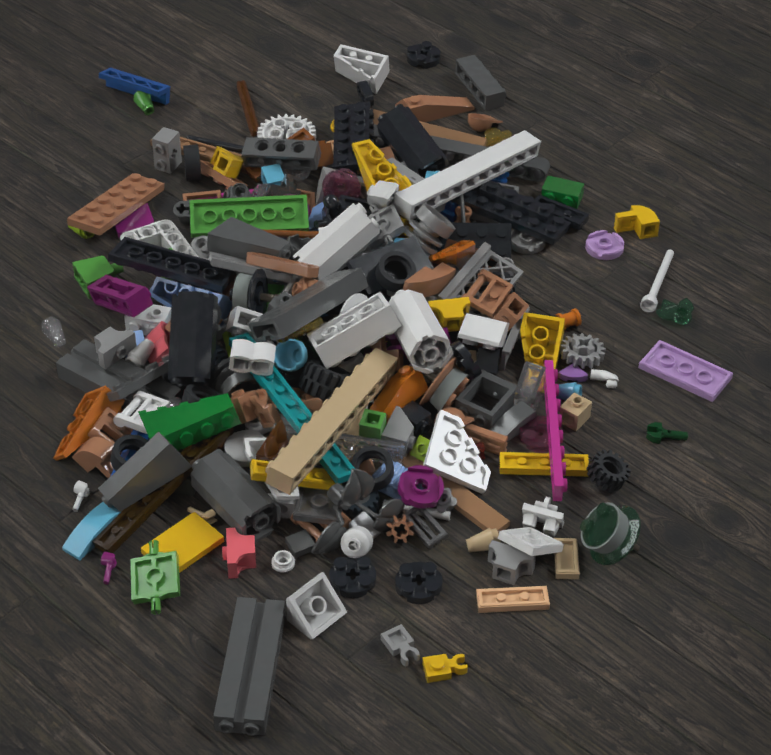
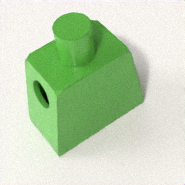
M105 256L72 262L74 278L89 299L92 297L87 286L105 275L116 277L117 274L124 272L123 266L115 263L110 264Z

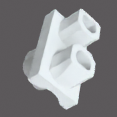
M546 496L544 502L536 500L535 505L524 503L522 508L523 528L532 527L535 529L537 522L545 524L543 533L555 536L558 529L563 528L564 513L557 512L558 506L551 504V497Z

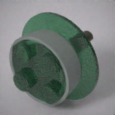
M609 502L600 503L588 514L586 519L580 524L581 541L585 547L589 548L594 561L601 565H612L626 557L633 549L637 552L639 551L640 546L636 544L641 528L639 514L630 506H616Z

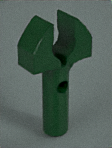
M654 422L647 426L646 438L655 444H660L664 438L688 439V432L666 430L662 427L661 422Z

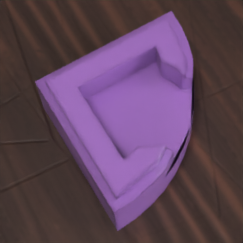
M573 364L558 372V378L563 381L577 380V382H583L587 380L588 374L578 366L573 367Z

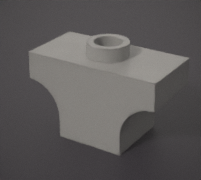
M108 327L94 337L99 365L104 369L124 358L128 352L137 346L135 332L130 329L117 331L112 327Z
M494 540L491 541L488 551V562L493 564V579L515 585L520 576L532 575L535 569L536 556H530L513 546Z

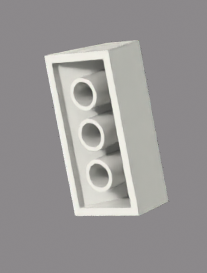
M379 292L309 332L307 336L324 366L328 369L338 366L343 359L349 356L357 355L362 348L374 345L381 337L393 334L401 324L390 304L382 293Z

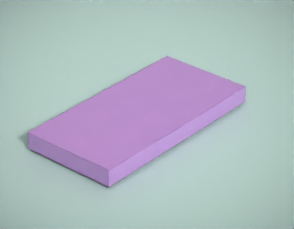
M661 340L639 362L638 367L711 402L717 398L733 377L732 372Z

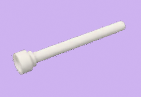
M671 249L667 250L649 294L642 298L640 307L645 312H653L657 307L658 300L656 296L674 255V251Z

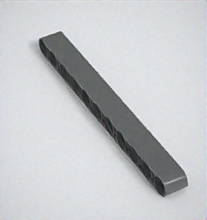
M374 124V144L378 148L388 147L379 135L377 125ZM431 136L448 158V163L451 165H455L489 148ZM535 157L507 172L511 177L542 182L547 176L550 163L545 158Z

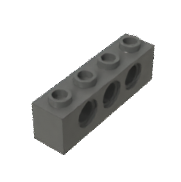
M246 137L241 155L245 167H263L279 163L281 169L317 170L321 149L319 142L313 140Z

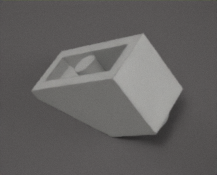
M396 406L381 435V448H384L389 453L406 457L416 442L414 426L401 407Z

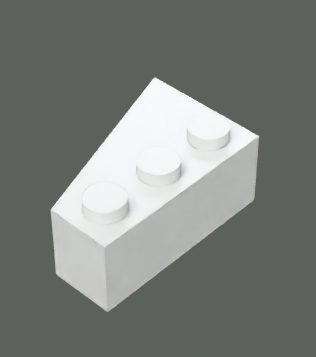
M341 44L334 54L336 72L355 83L367 81L371 91L377 94L390 72L389 56Z

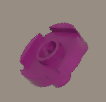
M415 465L409 467L407 471L401 474L398 481V492L406 506L433 508L437 505L444 491V483L440 476L437 477L433 473V469L427 466ZM422 484V487L426 489L420 490L417 488V485Z

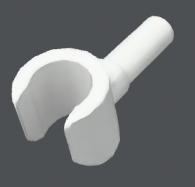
M80 480L74 486V493L78 495L72 510L76 512L83 498L87 497L90 493L88 484Z

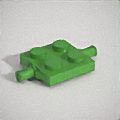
M151 540L149 541V554L130 559L131 600L133 604L151 602V613L157 615V613H161V600L180 596L179 555L177 551L159 552V541L153 540L152 542Z

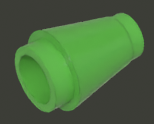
M139 90L136 91L134 94L135 104L145 115H151L154 112V107L150 94Z

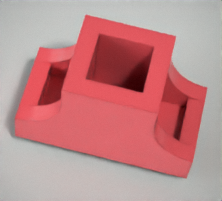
M235 527L226 528L227 546H222L223 561L227 560L228 579L238 578L239 573L245 569L256 568L255 536L241 535L236 531Z

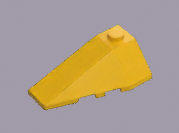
M370 139L352 143L367 191L371 185L375 186L379 180L397 183L399 191L412 185L410 180L396 170L397 167L384 157V153Z
M527 312L523 314L520 334L530 391L544 393L543 371L545 360H553L554 369L557 368L564 334L565 318Z

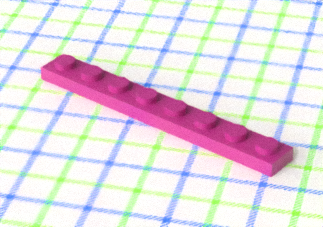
M545 360L543 382L553 501H562L563 492H567V478H563V475H566V462H562L565 451L564 446H560V443H563V430H559V427L562 425V415L558 414L560 412V399H556L559 396V384H555L558 380V370L554 369L553 360Z

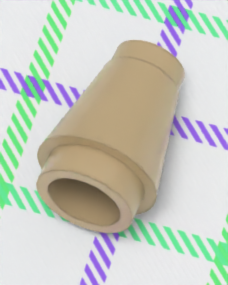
M488 528L466 539L469 553L489 551V545L492 540L501 542L498 539L497 529Z

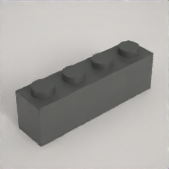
M475 55L456 59L455 74L485 111L505 105V98L507 96L505 89L500 86L497 79L485 68L482 61Z

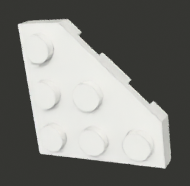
M440 410L436 417L423 466L433 469V473L483 494L487 489L491 471L487 464L484 465L478 455L480 452L472 437L469 438L466 434L462 419Z

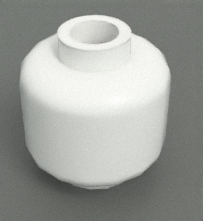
M354 526L348 529L341 537V549L350 558L357 559L365 556L372 548V535L365 527Z

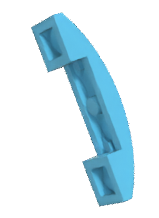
M104 502L100 503L73 530L62 547L63 551L80 561L95 548L92 541L121 512L114 506L109 508Z

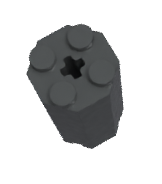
M217 449L192 464V487L231 528L235 527L236 531L241 535H254L255 543L272 533L274 530L271 527L273 523L276 522L278 524L281 520V507L256 481L251 480V476L228 453Z

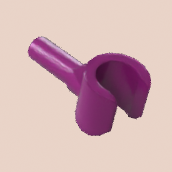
M104 552L101 557V565L106 566L103 583L109 584L112 568L116 567L117 561L113 553Z

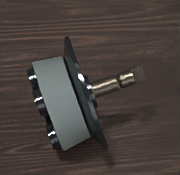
M262 268L256 269L253 276L242 273L236 275L234 287L229 292V299L232 301L233 309L240 306L262 314L266 313L267 303L271 302L275 296H279L278 294H268L267 276Z

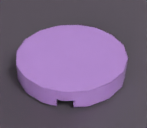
M606 230L595 231L587 237L585 249L594 258L612 260L620 257L623 253L624 241L617 233L613 232L611 234Z

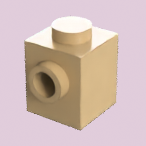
M573 393L560 406L559 414L562 415V424L577 431L590 418L592 401Z

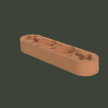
M247 252L246 263L309 278H317L319 274V266L258 252Z

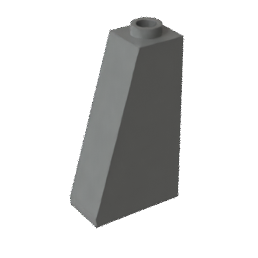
M230 217L208 233L207 250L210 252L246 260L247 252H258L289 259L291 255L289 241L233 217Z
M158 432L98 488L104 495L101 499L109 508L114 506L121 512L184 473L192 466Z

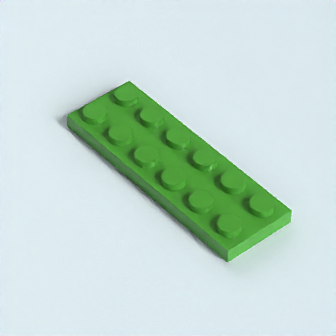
M307 194L190 200L191 238L201 235L208 236L210 231L230 217L259 229L309 231Z

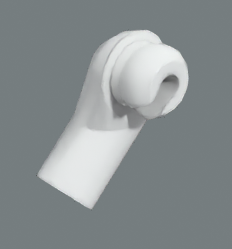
M591 369L590 380L607 381V388L617 387V382L619 381L617 375L605 370Z

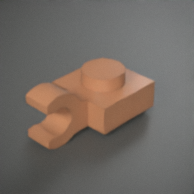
M258 389L259 398L257 395L249 397L251 403L256 407L253 411L263 428L275 427L282 420L278 410L272 403L268 404L266 390Z

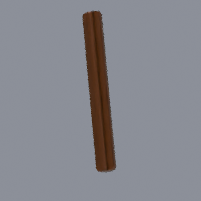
M244 80L237 81V89L250 134L255 137L257 136L259 124L247 84Z

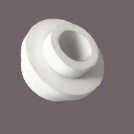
M278 551L272 558V567L278 572H288L295 566V559L289 551Z

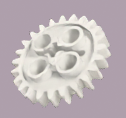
M285 114L284 117L278 115V118L271 117V121L266 119L265 123H261V127H258L257 137L287 139L304 127L316 141V130L312 122H307V118L301 120V116L295 118L294 114L291 117Z

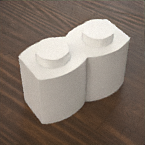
M235 339L232 342L229 369L240 373L252 372L261 376L272 375L276 346L267 342L253 343L245 339Z

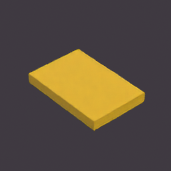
M195 512L153 539L159 541V552L177 551L179 555V573L225 542L224 536ZM149 543L141 547L143 555L149 554Z

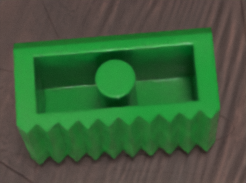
M547 176L542 186L541 195L577 209L583 197L584 183Z

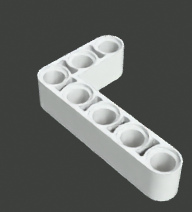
M170 220L154 222L124 232L120 236V240L128 237L167 249L172 248L174 251L198 257L175 224Z

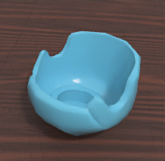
M288 339V341L277 344L274 362L278 368L292 372L304 367L308 359V353L303 342L296 339Z

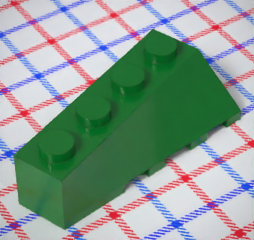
M228 393L202 398L198 402L188 403V401L182 402L174 407L167 408L162 406L157 407V410L138 411L149 439L160 432L177 451L241 424Z

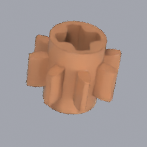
M405 514L402 518H397L396 515H393L394 521L392 523L386 522V525L391 528L386 534L387 536H394V543L398 539H403L406 543L408 534L414 535L413 531L409 530V527L414 524L412 521L406 522ZM400 524H403L405 531L401 530L400 533H397L394 527H399Z

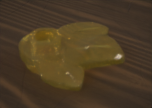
M489 128L484 133V138H487L486 147L493 146L512 137L511 131L505 130L501 132L497 128Z

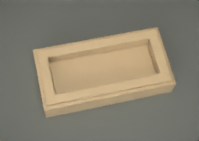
M554 538L564 544L562 552L554 553L555 578L579 579L577 538Z

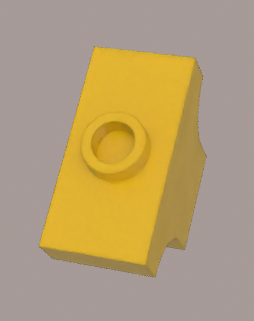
M469 297L428 301V304L441 327H447L448 331L451 332L460 331L465 315L469 313L471 302Z

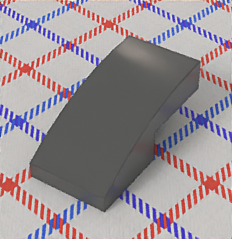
M520 401L505 412L490 428V431L508 436V442L520 434V427L536 418V411L524 401Z

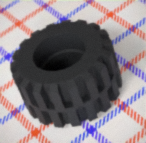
M308 359L297 385L308 395L325 401L332 397L335 388H340L345 377H350L351 373L338 366L326 369L322 360Z

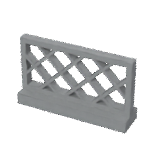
M484 242L438 295L439 300L461 298L465 294V287H471L474 284L476 275L481 269L489 272H500L501 278L513 286L521 278L524 271L491 251V245ZM492 258L498 262L499 267L488 268L487 262ZM503 271H512L516 275L514 278H505ZM484 282L483 285H489V282ZM478 290L474 298L479 299L482 293H479ZM470 307L469 312L478 311L472 307ZM480 312V316L486 317V318L488 317V316H486L485 314H483V313Z

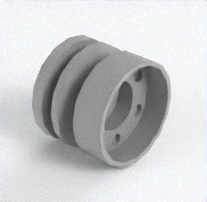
M423 203L416 212L417 217L421 221L417 222L410 219L409 224L412 227L405 225L407 231L404 233L408 237L415 235L422 249L433 255L438 251L435 246L442 247V243L437 237L441 236L448 239L456 228L441 213L428 204Z

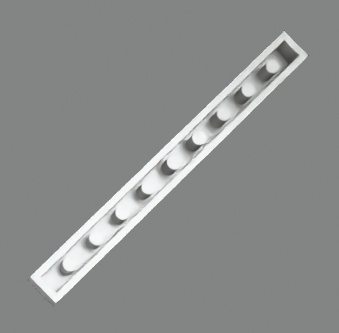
M524 130L395 193L394 206L397 212L408 221L417 218L416 212L423 203L436 208L537 157L541 141Z

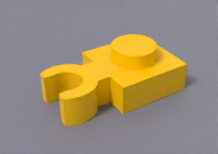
M447 654L422 657L427 683L452 679V673L458 675L466 674L468 670L467 664L458 665L459 663H464V654H457L452 659H448Z

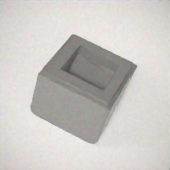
M362 511L349 523V529L354 526L365 527L369 530L373 539L381 533L373 528L374 521L365 511Z

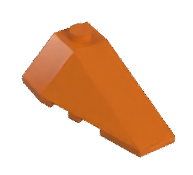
M409 365L401 367L388 381L369 410L386 413L387 424L396 406L403 408L412 400H417L427 391L428 386L422 372L414 370Z

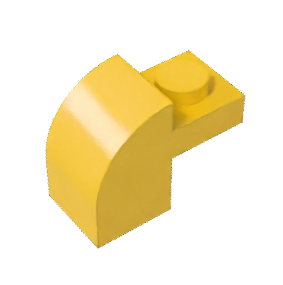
M217 146L210 163L214 165V170L225 177L237 178L244 161L242 157Z
M631 205L630 211L615 214L614 229L616 233L635 230L639 239L658 236L660 220L651 209L640 205Z

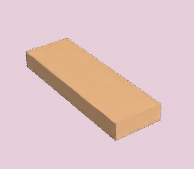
M547 586L476 589L478 613L549 610L550 608Z

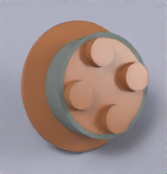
M456 357L448 362L438 376L433 372L430 374L422 372L423 376L430 380L432 384L419 403L420 406L430 402L438 411L451 407L455 398L466 388L469 382V375L455 368Z

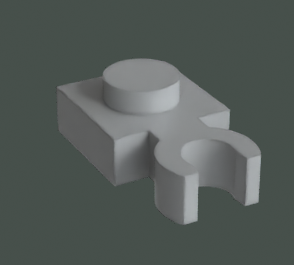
M402 624L381 633V641L392 656L401 655L402 665L408 666V656H412L416 661H419V651L414 647V640Z

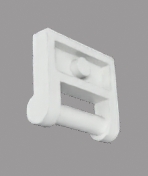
M137 391L129 405L113 418V422L118 427L126 426L147 434L138 411L157 410V407L162 406L169 408L170 401Z

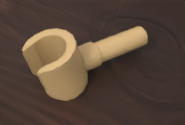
M191 506L188 507V512L197 513L210 525L217 521L214 518L216 512L213 509L202 512Z

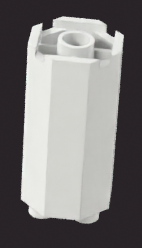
M353 203L293 255V259L319 266L318 277L313 279L320 281L333 272L341 271L346 266L348 260L356 258L380 237V225L374 218L369 219L367 217V211L360 203L357 205Z
M409 289L397 291L388 302L401 324L394 334L413 369L430 374L437 367L439 369L444 368L453 355V350L447 335L422 293Z

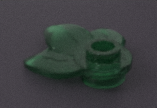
M688 298L682 299L679 304L663 299L662 309L656 310L660 318L673 320L679 325H684L691 322V313L694 310V306Z

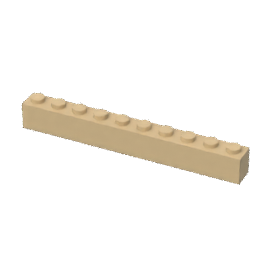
M377 348L370 354H366L362 363L355 366L350 377H345L341 387L335 388L332 397L323 402L321 409L313 413L311 420L308 423L305 422L300 432L291 437L287 447H282L277 458L268 463L265 470L267 473L266 484L290 495L395 373L398 358Z

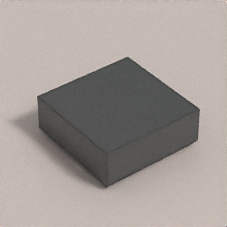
M306 529L285 537V543L295 558L310 553L315 545Z

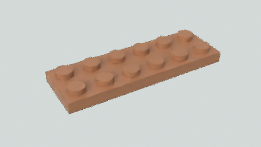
M132 173L67 218V225L100 236L164 191V183Z

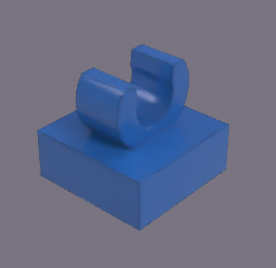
M448 201L446 202L445 209L439 213L447 217L449 221L454 222L457 218L455 208L459 205Z

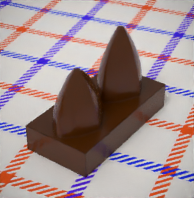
M282 420L272 429L256 453V460L274 461L281 448H286L293 434L286 432V427Z

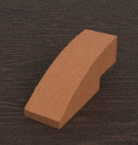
M443 262L434 269L425 266L404 282L402 290L406 291L409 289L422 293L424 297L436 295L442 292L454 278L456 269Z

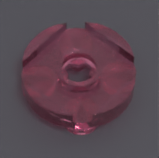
M341 168L340 170H333L325 176L322 189L324 196L333 194L338 199L340 195L358 198L361 192V184L353 171ZM345 184L346 189L341 192L338 191L337 186Z
M536 415L535 419L520 427V441L527 444V448L531 451L538 453L549 452L546 416Z

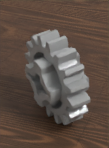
M574 333L572 338L566 336V339L562 340L559 353L562 354L561 359H567V364L572 363L573 367L580 365L584 369L585 366L593 368V364L599 366L600 362L604 360L606 348L603 347V342L598 343L599 338L593 339L592 335L586 337L583 333L577 336Z

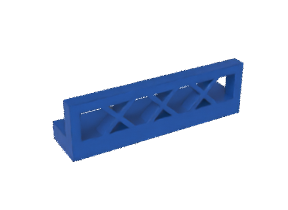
M108 68L99 73V78L106 80V86L133 95L139 90L150 94L152 101L165 105L169 103L170 86L114 68Z

